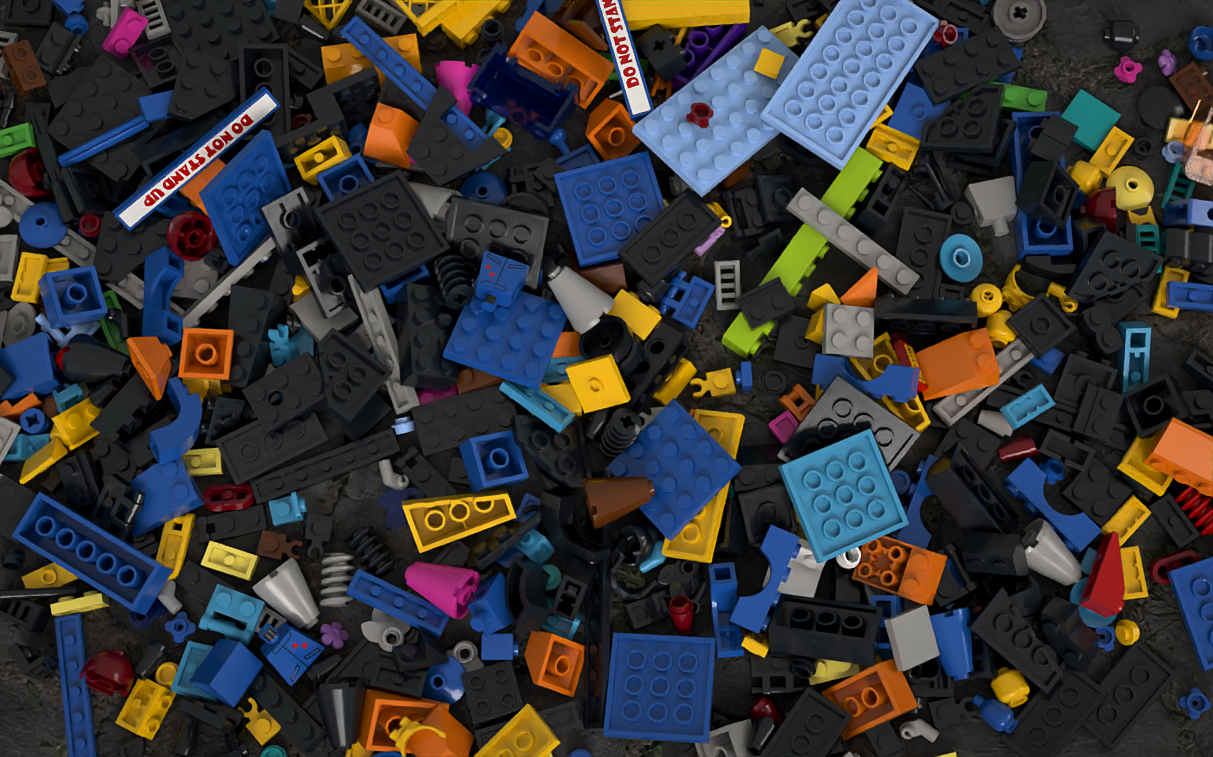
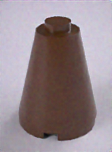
M645 476L582 479L583 491L587 493L586 503L594 529L600 528L651 502V496L655 495L652 481H647Z

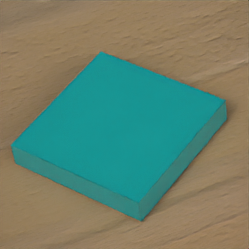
M1081 89L1061 117L1079 127L1072 140L1094 154L1121 114Z

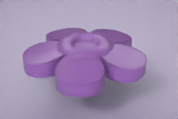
M1165 49L1161 52L1162 56L1158 57L1159 67L1162 68L1165 76L1170 74L1173 76L1177 73L1175 65L1177 60L1174 55H1171L1169 50Z
M333 622L331 626L323 624L320 628V632L323 634L321 642L326 646L332 642L334 649H341L343 642L348 640L349 634L347 631L341 630L342 625L338 622Z

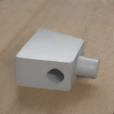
M1008 176L969 184L964 192V196L975 210V219L980 227L992 225L995 236L1008 234L1010 231L1007 222L1012 221L1017 214L1014 177Z

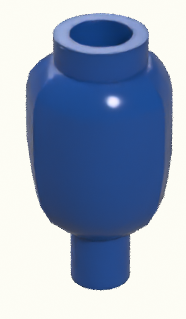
M980 694L973 698L972 702L980 707L982 718L995 730L1010 733L1017 725L1018 721L1014 719L1013 711L1004 703L993 698L986 700Z

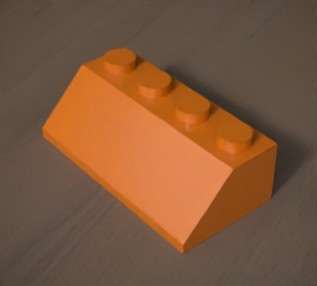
M536 10L506 55L585 110L615 67L609 60Z
M1173 417L1153 438L1143 463L1151 466L1155 471L1163 472L1173 477L1179 483L1187 484L1197 489L1203 495L1213 497V437Z

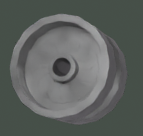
M996 0L990 12V21L994 27H1000L1008 43H1022L1030 40L1042 28L1046 20L1044 0ZM1015 12L1020 13L1021 18H1020V17L1015 18V17H1014Z

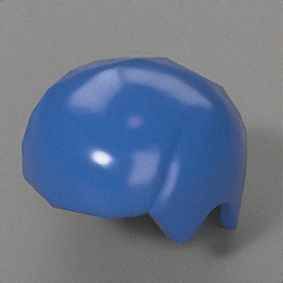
M1198 26L1192 29L1188 35V48L1192 55L1199 60L1207 61L1213 59V27Z

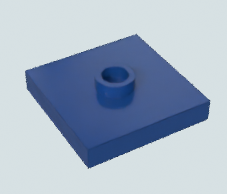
M907 82L887 126L920 140L924 124L931 119L934 121L945 113L944 109L949 107L952 101L949 100L933 107L923 88Z

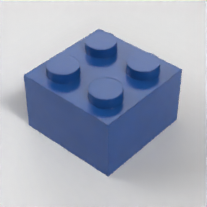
M95 265L45 273L38 281L51 329L99 321L108 313Z
M512 430L469 438L459 446L472 494L517 485L529 478L521 448L514 443Z

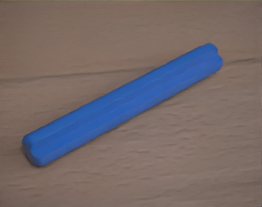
M140 114L58 156V161L62 167H71L147 128L149 123H145L143 115Z

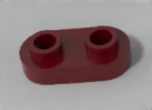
M246 483L238 487L236 484L213 485L208 487L202 495L205 507L214 512L246 509L255 500L253 489Z
M1180 550L1165 555L1151 562L1149 575L1157 583L1170 584L1166 571L1181 567L1184 558L1187 559V564L1199 561L1200 557L1195 552L1189 550ZM1163 566L1164 571L1159 575L1158 569Z

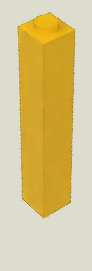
M621 0L630 31L651 29L656 24H659L661 28L749 23L750 19L749 0Z

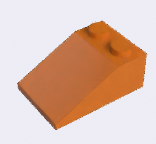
M987 328L960 333L915 353L928 385V389L922 392L924 401L994 386L999 383L1000 368Z
M894 658L874 665V667L872 666L822 691L823 697L852 715V719L841 734L843 741L918 707L903 672L897 670Z
M366 689L357 741L365 750L400 752L395 746L396 742L389 736L394 729L399 730L401 728L399 723L405 716L412 722L416 720L421 723L437 704H440L447 712L450 705L426 698L419 700ZM406 747V753H412V752Z

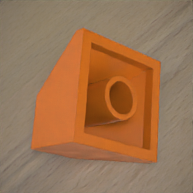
M606 98L590 113L585 135L604 161L628 156L642 142L632 132L633 126L636 124L634 121H631L629 113L622 103Z
M378 103L370 123L363 156L409 170L412 163L409 162L410 156L406 153V150L420 123L400 109Z
M875 266L839 299L840 305L875 309L878 269Z
M184 328L178 377L229 380L234 330Z
M130 337L126 339L133 365L156 401L160 400L171 370L170 357L172 353L166 343L161 344L157 337Z
M531 631L524 656L533 683L566 696L574 697L584 663V646L552 633Z
M437 704L420 724L442 730L446 733L445 739L433 730L423 729L413 734L407 743V748L416 757H468L475 736L440 704Z

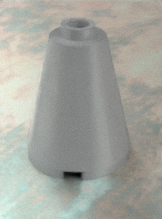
M407 181L439 231L446 234L452 196H462V194L454 189Z
M558 265L548 274L550 279L547 283L578 334H583L600 321L599 317L604 312L607 314L615 304L611 296L567 266L561 268Z
M1038 518L1024 528L1023 531L1026 534L1022 538L1028 567L1065 586L1076 584L1082 577V566L1050 524L1044 519Z
M293 557L252 587L258 596L298 629L304 626L307 630L319 621L316 616L320 612L299 565Z

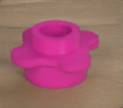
M1124 56L1120 59V65L1115 67L1114 74L1121 81L1133 83L1136 80L1135 76L1137 73L1142 71V65L1134 63L1128 56Z

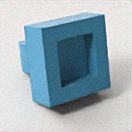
M76 383L73 385L63 384L65 390L60 393L56 390L52 391L59 413L84 400L82 390Z

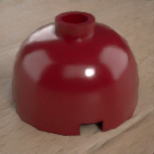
M31 147L12 158L8 167V180L11 186L22 195L28 197H40L51 193L50 189L44 190L41 181L44 178L43 173L45 171L37 148Z
M1116 186L1097 188L1087 196L1086 205H1081V218L1095 216L1106 224V230L1117 234Z
M192 210L181 212L172 218L166 229V240L169 248L177 256L192 262L203 259L202 255L213 249L217 242V234L208 216Z
M118 649L100 651L87 659L79 674V678L85 677L87 679L86 685L97 692L113 696L114 691L121 693L120 697H126L134 681V674L132 672L134 667L130 660L126 658V654Z

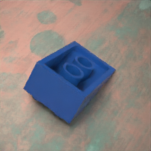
M182 457L160 466L157 463L129 482L134 486L130 494L132 497H134L136 490L146 493L143 500V509L137 513L134 520L135 526L132 531L134 538L204 504L186 461ZM126 506L124 507V510H123L124 516L126 515V513H127V511H128V508H127Z

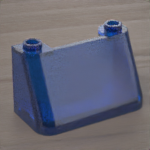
M496 42L466 87L467 93L470 96L469 100L474 105L479 107L482 105L531 132L533 137L540 141L544 139L550 140L580 104V87L570 81L566 87H563V83L560 81L557 85L518 64V58L513 57L511 59L505 53L507 47Z

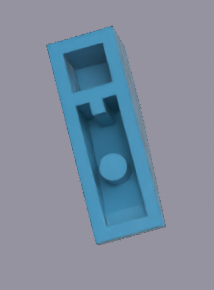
M1118 322L1117 330L1122 336L1124 347L1117 353L1120 394L1148 382L1151 327L1144 322Z

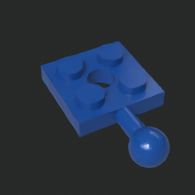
M559 126L549 129L547 133L548 141L553 145H557L562 154V157L554 161L563 169L569 171L600 163L589 143L571 152L565 142V130Z

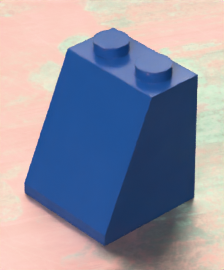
M46 332L38 333L0 350V362L16 378V381L1 398L3 401L8 400L14 405L32 392L43 398L53 394V390H56L58 393L65 390L63 384L67 383L66 377L55 361L56 354L61 348Z

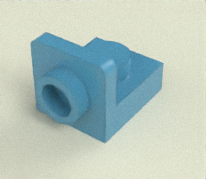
M296 491L292 492L291 496L268 501L275 527L305 520L303 512H307L304 497L300 498Z
M534 528L522 536V540L514 545L529 560L537 562L541 567L555 551L550 542Z

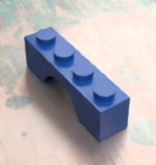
M167 246L145 257L142 337H157L161 344L166 343L170 347L181 341L183 334V318L171 313L170 298L175 286L184 277V260Z
M815 354L812 384L820 385V390H825L838 373L863 392H868V395L872 398L883 399V395L892 396V401L907 403L908 399L916 398L919 367L888 364L885 371L879 377L868 381L860 378L853 372L847 357Z
M929 454L925 461L920 460L915 472L919 475L917 482L911 483L906 495L910 497L907 506H902L909 525L893 531L890 536L891 538L924 549L927 548L931 534L924 528L921 522L920 506L926 497L935 494L927 487L925 477L929 467L939 459L938 457Z
M1028 457L1002 482L1005 485L1004 489L1013 498L1017 497L1023 503V508L1029 515H1035L1037 518L1047 521L1069 551L1074 555L1078 554L1102 530L1084 512L1077 515H1064L1053 510L1045 500L1043 493V484L1047 475Z
M769 526L759 549L765 555L770 565L769 581L760 593L738 598L729 619L730 622L759 634L760 629L766 630L771 616L767 615L771 605L776 606L781 592L777 591L781 581L786 583L791 572V568L787 567L791 557L796 559L802 546L798 543L799 536L776 526Z

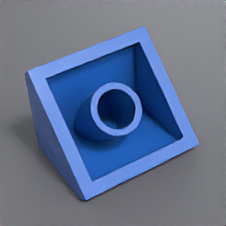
M219 638L189 682L234 708L263 667V663L241 642Z

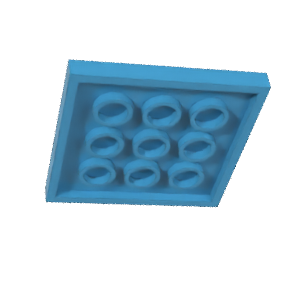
M871 429L864 430L778 466L817 564L909 525Z

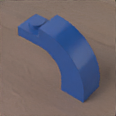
M178 376L168 379L167 394L178 414V418L170 425L150 432L149 446L159 466L184 455L194 445L200 431L202 417L200 397L198 393L190 395L188 387L185 384L182 385Z
M734 562L708 564L710 608L713 635L716 638L717 657L744 656V649L741 646L740 626L729 621L737 603V578Z

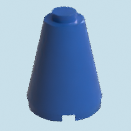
M969 607L930 616L940 653L937 658L947 677L953 676L954 681L969 678L968 672L973 671L971 630L967 627L971 622Z

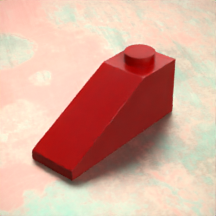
M1115 531L1102 537L1079 605L1105 618L1119 613L1125 602L1123 599L1125 583L1118 533Z

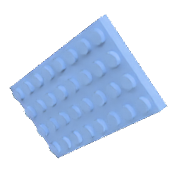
M840 0L759 118L842 171L939 27L940 20L909 0Z
M762 25L634 125L632 132L703 197L781 132L759 117L800 58ZM763 48L785 57L776 80L754 71ZM693 103H705L713 110L714 115L709 119V126L702 129L699 125L687 122L686 115L691 112L690 107Z

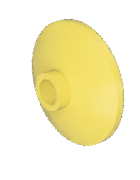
M1123 166L1117 168L1106 180L1105 187L1116 186V208L1127 212L1128 210L1146 207L1153 198L1154 186L1151 178L1146 172L1137 167ZM1128 183L1134 184L1136 188H1130Z

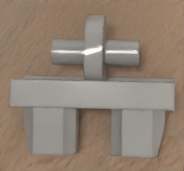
M111 0V8L110 2H103V7L96 10V17L103 20L104 26H110L111 20L112 29L126 6L135 10L136 1Z

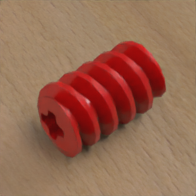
M1188 486L1179 493L1175 501L1177 503L1185 502L1181 508L1183 511L1191 510L1187 516L1188 519L1197 517L1198 520L1194 524L1195 528L1204 526L1200 533L1201 536L1212 535L1213 504L1209 505L1208 503L1213 497L1202 496L1197 489Z

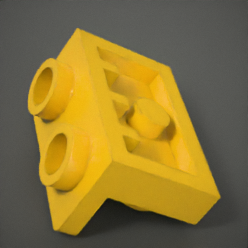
M148 678L145 681L138 679L115 723L137 735L152 740L176 693Z

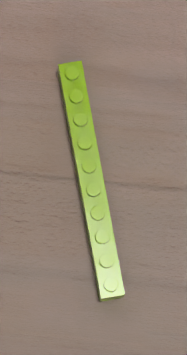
M859 146L820 201L843 219L850 221L857 210L854 208L858 201L862 203L870 192L867 189L871 182L876 184L883 172L880 169L883 161ZM804 223L759 286L780 277L789 295L796 297L803 286L800 283L805 276L807 278L811 276L816 268L814 263L817 258L823 259L830 247L827 244L829 241ZM740 312L723 335L721 343L746 359L750 353L754 355L762 344L759 340L763 334L767 336L770 334L775 323L772 321L751 331Z

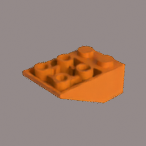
M885 535L862 545L860 551L861 559L855 566L852 579L909 600L932 606L948 556Z

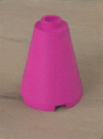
M440 61L439 64L436 63L437 87L439 88L442 84L458 100L455 106L469 118L483 74V68L473 63L472 68H469L462 61Z
M415 562L405 572V579H407L409 587L451 618L459 620L468 613L467 604L472 592L475 593L480 583L479 573L466 568Z

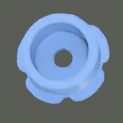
M1171 141L1162 149L1163 156L1170 163H1181L1185 159L1186 147L1179 141Z
M410 416L395 419L396 424L392 425V428H395L396 435L415 430V422L410 420Z

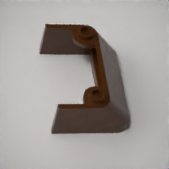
M564 0L554 13L551 21L591 49L607 51L609 46L604 42L605 33L600 22L595 0Z

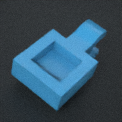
M278 324V330L269 329L268 336L272 340L269 342L273 366L281 367L296 358L297 354L295 343L289 342L287 325Z

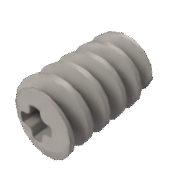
M325 553L323 555L328 558L322 560V565L328 568L323 569L321 574L328 578L321 580V585L328 588L321 590L320 594L327 597V599L321 600L320 605L326 607H347L346 602L353 600V597L346 595L347 588L349 587L346 582L353 579V576L348 575L347 571L354 569V566L347 564V561L355 559V556L346 553Z

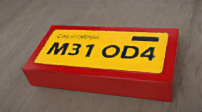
M902 340L895 342L893 346L900 365L920 368L917 391H925L928 389V385L913 346Z

